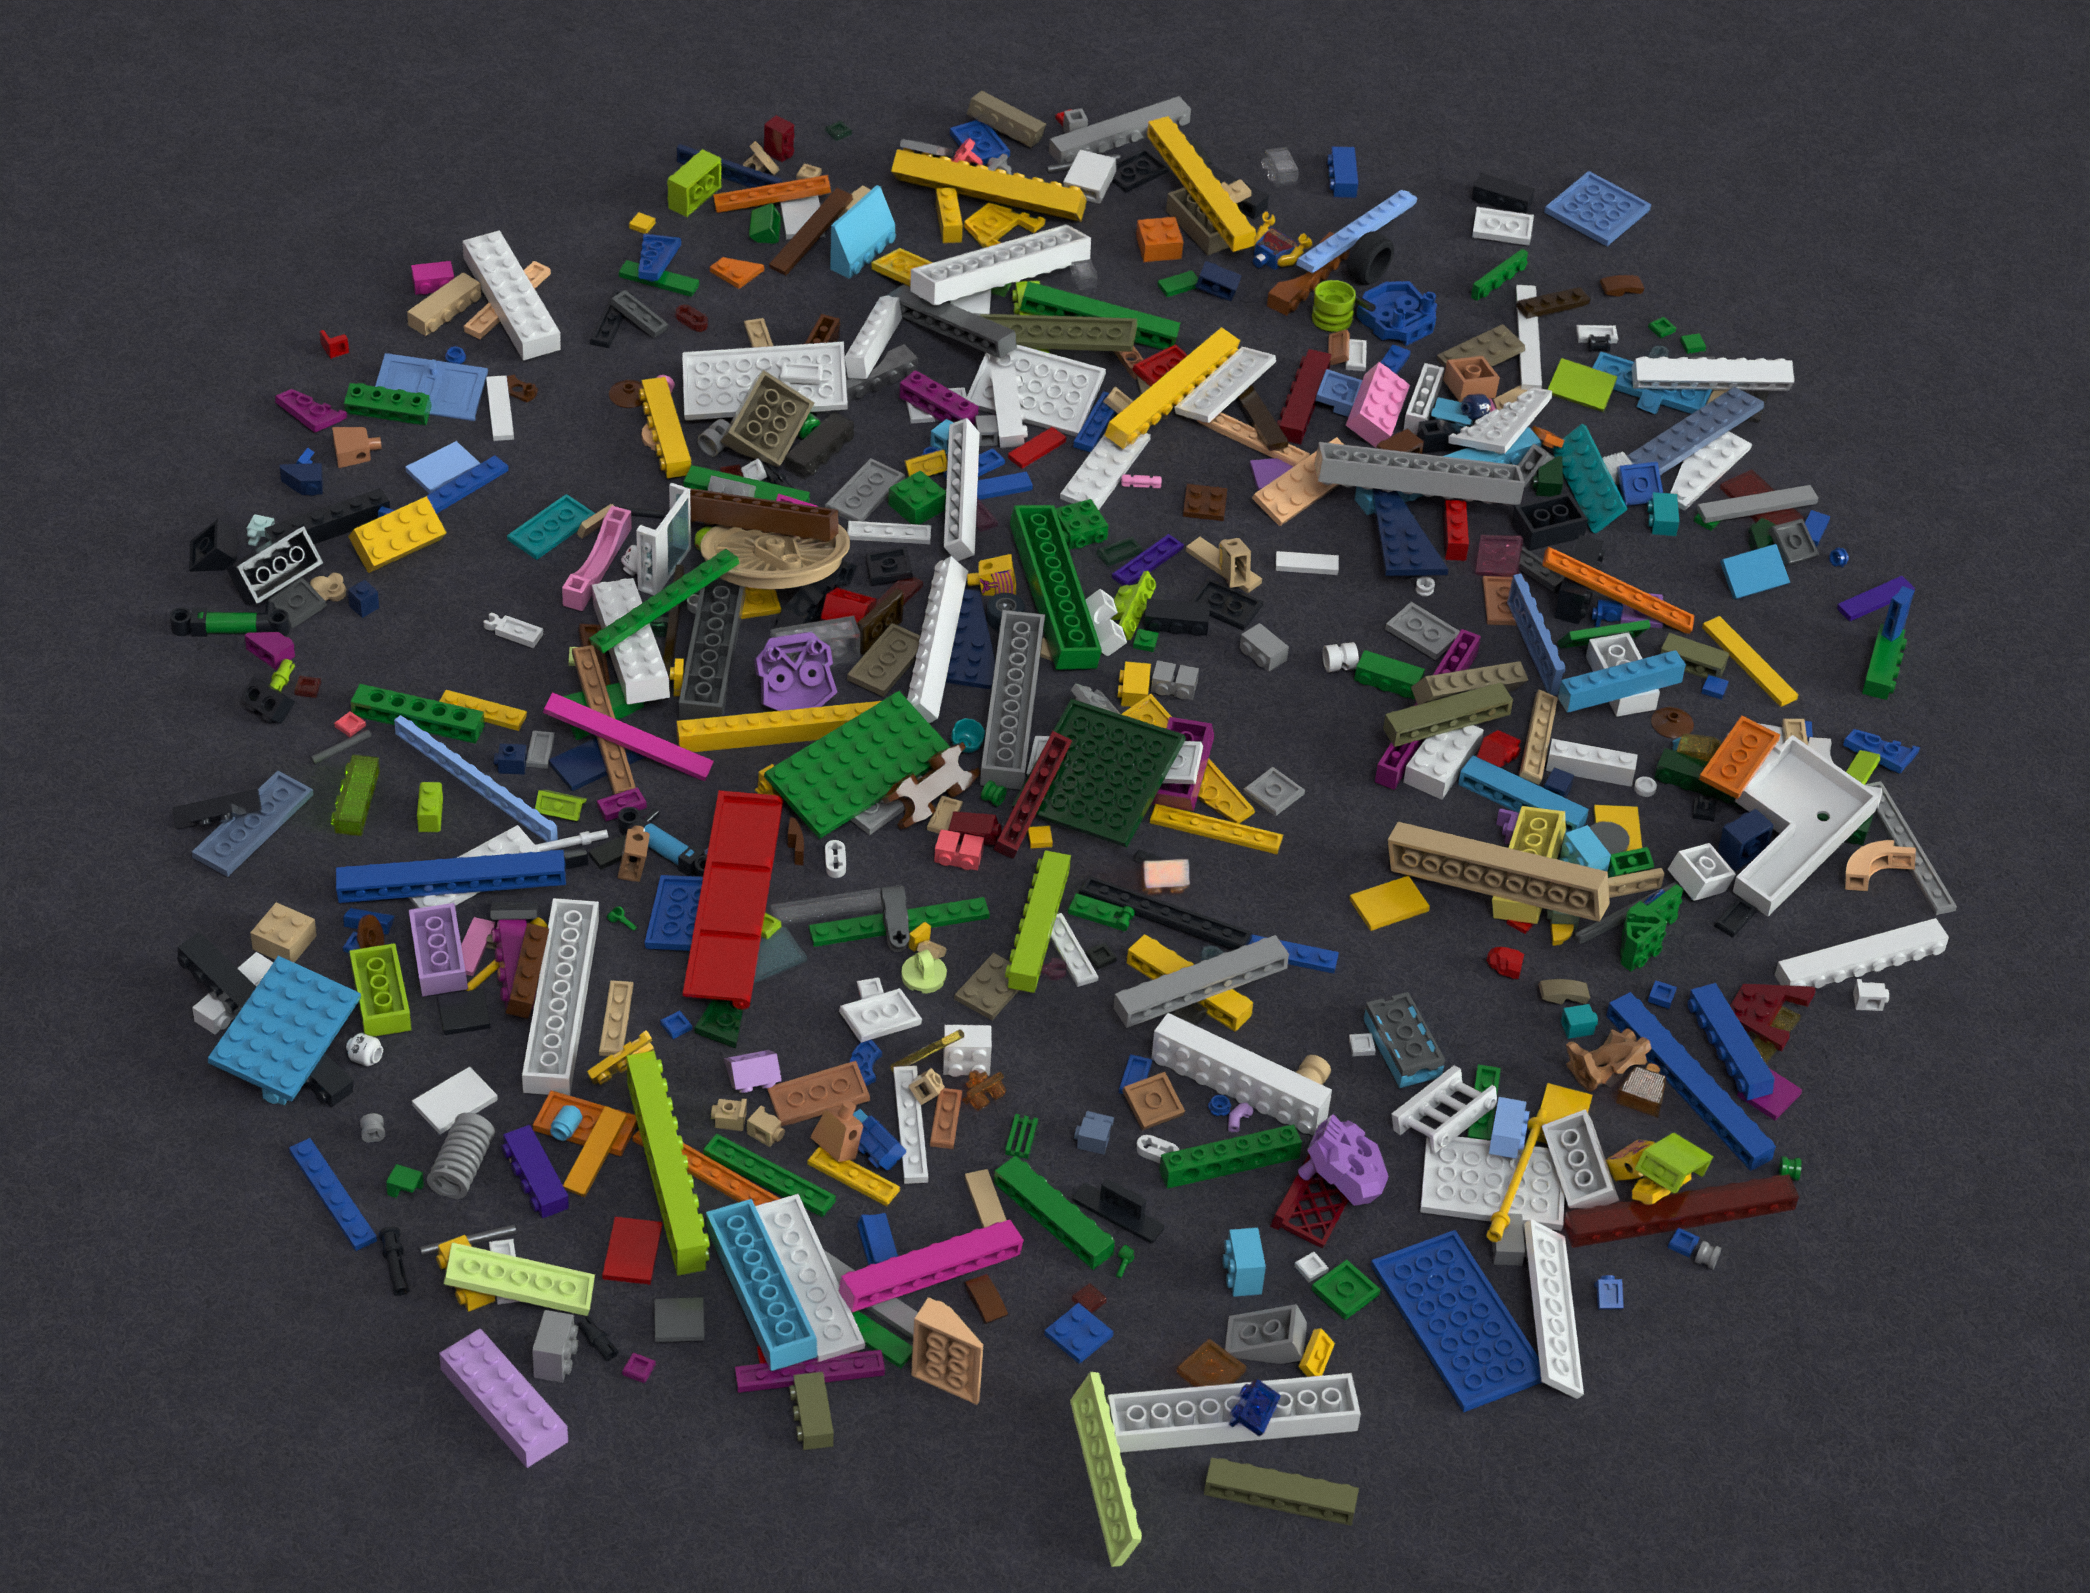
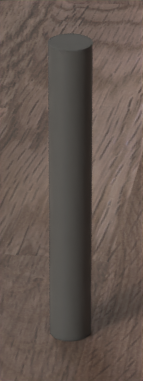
M367 729L311 756L310 760L315 765L371 738V733Z

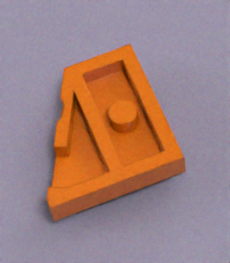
M722 257L710 266L711 273L738 289L764 271V265L725 257Z

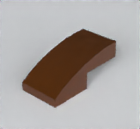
M1634 275L1610 276L1599 281L1605 294L1618 297L1623 296L1625 291L1642 294L1645 290L1639 276Z
M790 817L788 848H795V865H804L803 834L796 819Z
M987 1274L964 1282L973 1304H976L984 1324L1008 1315L996 1287Z

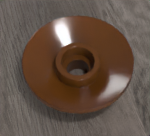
M635 380L617 382L610 388L609 398L615 405L620 407L634 408L641 406L644 403L639 398V389H642V383Z
M1675 707L1658 709L1651 718L1654 730L1667 738L1677 739L1681 736L1689 735L1694 727L1691 716L1687 712Z
M371 914L364 915L358 925L357 942L361 949L384 945L382 926L379 920Z

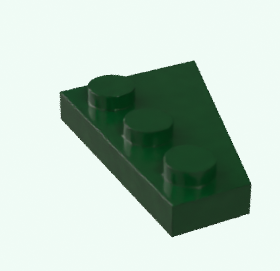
M713 999L696 1024L695 1033L736 1048L743 1009L734 1007L733 1001Z

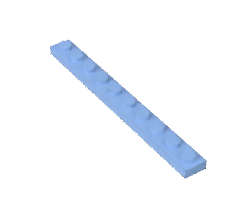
M1400 190L1299 257L1296 265L1314 273L1354 246L1362 235L1378 230L1411 208L1416 203L1417 197L1411 195L1408 191Z
M401 715L394 720L396 735L546 842L558 840L557 826L553 821L543 817L536 809H532L525 804L521 798L515 797L505 787L498 785L490 776L484 775L474 765L463 760L459 754L453 753L443 743L432 738L428 732L422 731L415 726L412 721L407 720Z

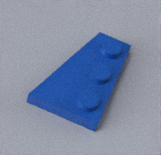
M1856 729L1845 738L1843 746L1851 749L1853 752L1858 753L1859 750L1880 754L1879 764L1899 774L1909 765L1920 750V747L1912 746V749L1900 746L1901 742L1893 740V743L1882 741L1878 735Z

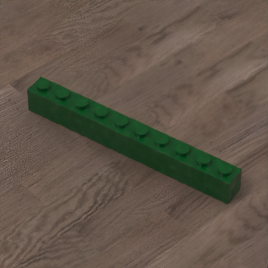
M1664 748L1654 779L1679 786L1684 790L1700 793L1706 797L1722 800L1725 803L1741 806L1735 802L1736 798L1699 780L1700 774L1709 763L1708 761ZM1820 813L1817 815L1820 821L1829 820L1827 814ZM1873 814L1846 841L1863 846L1870 829Z

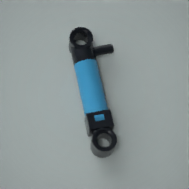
M625 807L619 811L618 825L619 832L622 835L627 834V830L632 829L634 826H642L645 832L650 834L649 848L676 864L678 870L686 876H693L694 874L695 877L704 876L707 859L705 851L694 844L690 847L652 824L651 822L660 814L658 809L653 808L643 818L640 811L634 807Z

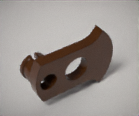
M516 374L507 376L510 396L526 403L537 396L538 388H536L535 384L532 385V383H524L518 380ZM517 386L523 388L520 392H515L512 389Z

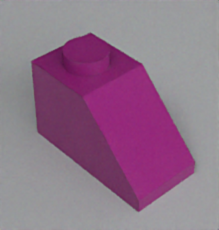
M279 632L245 634L246 649L275 670L279 668L283 659L291 660L295 657L293 641Z

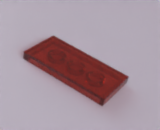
M1749 470L1720 485V489L1730 499L1775 491L1753 470ZM1794 508L1749 515L1756 523L1763 517L1776 525L1798 519L1804 520V517Z

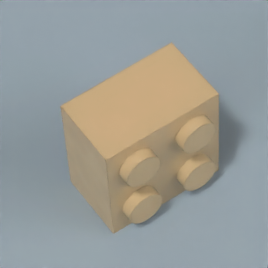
M275 903L250 932L252 949L275 960L279 955L295 963L316 937L315 919Z

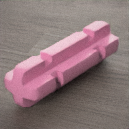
M1124 474L1121 480L1123 487L1133 485V487L1149 488V486H1152V488L1159 489L1162 483L1160 476L1150 478V476L1134 475V477H1131V475Z

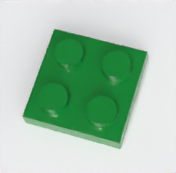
M1345 1260L1312 1284V1291L1344 1320L1380 1295V1289L1348 1260Z

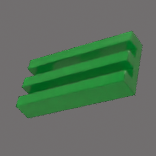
M1015 1114L1005 1155L1029 1158L1038 1118L1029 1120V1116L1020 1118L1019 1114ZM1018 1123H1021L1022 1127L1020 1130L1016 1149L1014 1151L1011 1149L1013 1146ZM1027 1125H1031L1025 1152H1020Z

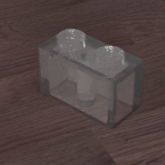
M1282 147L1265 150L1262 166L1263 169L1267 170L1268 179L1273 182L1275 188L1297 185L1298 169L1288 148Z

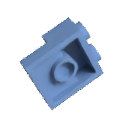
M1326 369L1315 401L1334 406V413L1349 417L1362 380Z

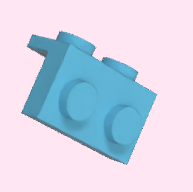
M1437 398L1435 408H1433L1431 416L1436 417L1435 420L1454 421L1455 424L1464 427L1467 425L1472 426L1473 420L1462 414L1461 402Z

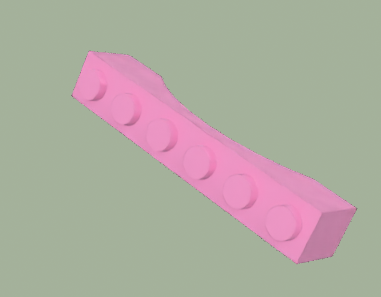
M611 506L603 519L599 535L589 557L578 571L570 574L562 587L563 606L579 611L584 610L592 596V585L600 583L632 529L630 510Z

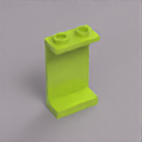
M1672 1133L1644 1149L1635 1170L1675 1194L1679 1191L1688 1174L1694 1172L1703 1177L1714 1156L1676 1133Z

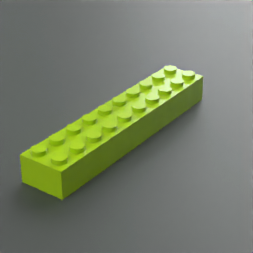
M655 1051L627 1055V1086L677 1276L706 1270V1261H709L707 1249L710 1247L707 1233L703 1234L704 1220L702 1213L698 1214L697 1211L699 1202L697 1194L692 1192V1188H694L692 1175L687 1174L686 1169L689 1168L686 1155H682L683 1141L681 1135L677 1136L676 1116L672 1117L671 1097L666 1095L668 1086L666 1078L661 1076V1073H663L661 1059H656Z

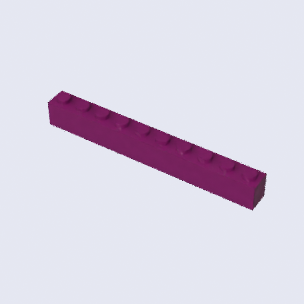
M1461 629L1433 675L1468 670L1478 655L1481 636ZM1425 739L1396 747L1391 742L1377 765L1375 782L1395 790L1405 774L1406 765Z

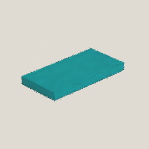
M565 494L508 534L507 540L538 560L576 533L581 523L596 513Z

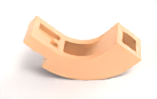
M1894 840L1877 841L1861 847L1848 860L1845 889L1868 891L1870 877L1881 869L1915 870L1916 848L1894 846Z

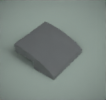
M703 1297L654 1299L655 1342L704 1341Z

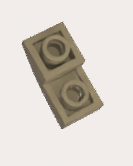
M1552 979L1540 981L1538 984L1542 999L1547 1002L1562 1005L1566 999H1569L1573 1002L1587 1004L1590 999L1587 984L1584 982Z

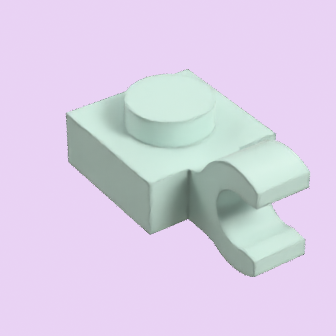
M254 514L247 526V536L250 537L248 545L256 546L261 536L265 537L264 528L274 525V518Z

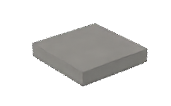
M1272 767L1245 787L1243 793L1271 814L1277 816L1303 796L1305 790Z

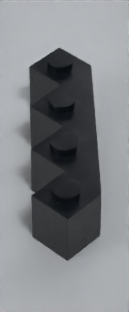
M842 559L840 566L834 573L817 582L803 585L783 608L782 612L778 614L775 629L789 635L808 632L812 620L820 621L826 595L835 588H841L842 583L849 585L857 565Z

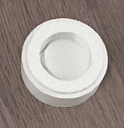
M1640 777L1635 781L1634 790L1641 796L1649 797L1656 792L1657 784L1652 778Z

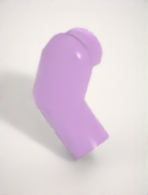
M1240 1103L1229 1113V1132H1239L1240 1119L1243 1116L1245 1118H1249V1115L1252 1116V1106H1249L1248 1103Z

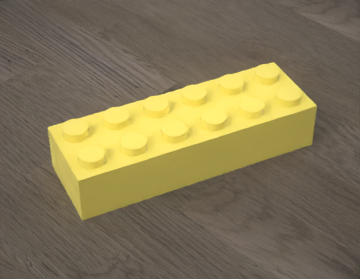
M1522 806L1509 848L1557 859L1566 831L1565 811ZM1496 896L1492 898L1494 918L1538 923L1542 910L1541 907Z

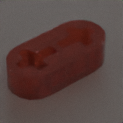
M685 304L676 308V319L696 332H703L708 328L707 316L695 308Z

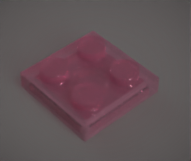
M1481 535L1476 574L1480 576L1513 577V575L1518 574L1523 544L1522 536Z

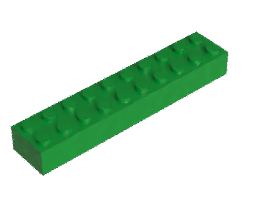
M1014 505L1010 527L1038 614L1045 615L1044 633L1056 669H1096L1102 649L1054 505Z

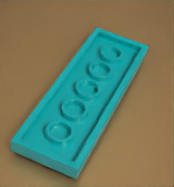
M1581 424L1563 438L1565 441L1562 448L1554 446L1551 449L1555 457L1562 456L1563 474L1581 510L1588 519L1587 523L1591 531L1598 533L1624 513L1627 507L1587 427Z

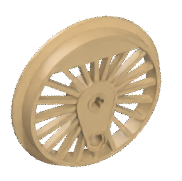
M718 524L704 535L700 547L702 556L706 561L724 549L729 550L738 557L740 564L720 576L723 580L749 588L784 589L811 584L834 573L850 548V538L847 531L839 524V533L829 542H821L819 539L813 538L801 539L799 536L793 537V535L781 536L779 533L773 532L762 533L759 530L746 531L739 527L726 528Z

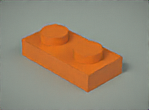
M1533 425L1532 431L1542 441L1543 445L1554 448V446L1562 448L1565 440Z

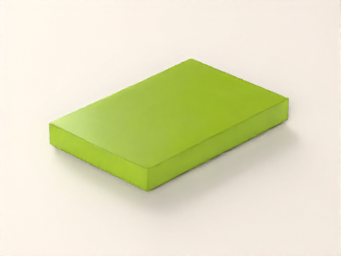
M1561 358L1548 390L1552 391V396L1604 412L1618 376Z

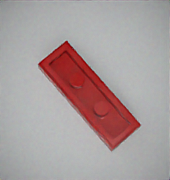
M1051 427L1008 453V459L1023 469L1064 444L1066 436Z

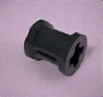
M1589 334V352H1593V350L1610 351V334L1605 336Z

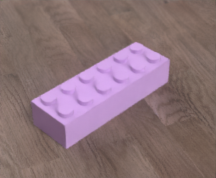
M481 1328L439 1353L442 1372L527 1468L568 1442L567 1425Z

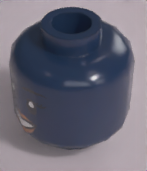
M1482 393L1467 395L1461 403L1462 414L1468 416L1471 420H1478L1489 414L1491 410L1490 400Z

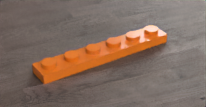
M828 175L715 194L714 201L718 213L831 193Z

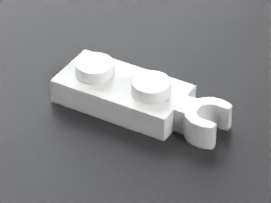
M490 613L489 621L484 620V628L495 630V635L534 648L543 636V628L506 615L501 619L497 614Z

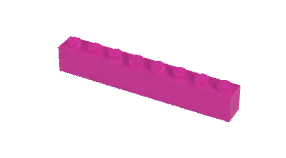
M1010 1219L996 1222L991 1226L975 1229L970 1233L954 1236L940 1243H933L923 1249L912 1250L908 1254L892 1257L887 1261L871 1264L854 1272H847L841 1276L838 1292L851 1312H855L1020 1255L1024 1240Z

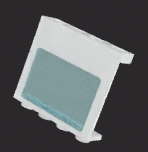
M674 483L669 485L670 511L658 528L654 530L640 525L636 530L638 590L651 595H656L662 590L675 572L676 564L680 565L691 549L690 489Z

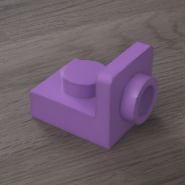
M1499 809L1496 825L1503 826L1502 835L1506 836L1505 844L1510 845L1519 813Z

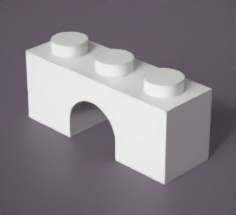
M1099 589L1085 600L1102 653L1109 656L1125 645L1127 641L1123 628L1111 620L1118 613L1113 598Z

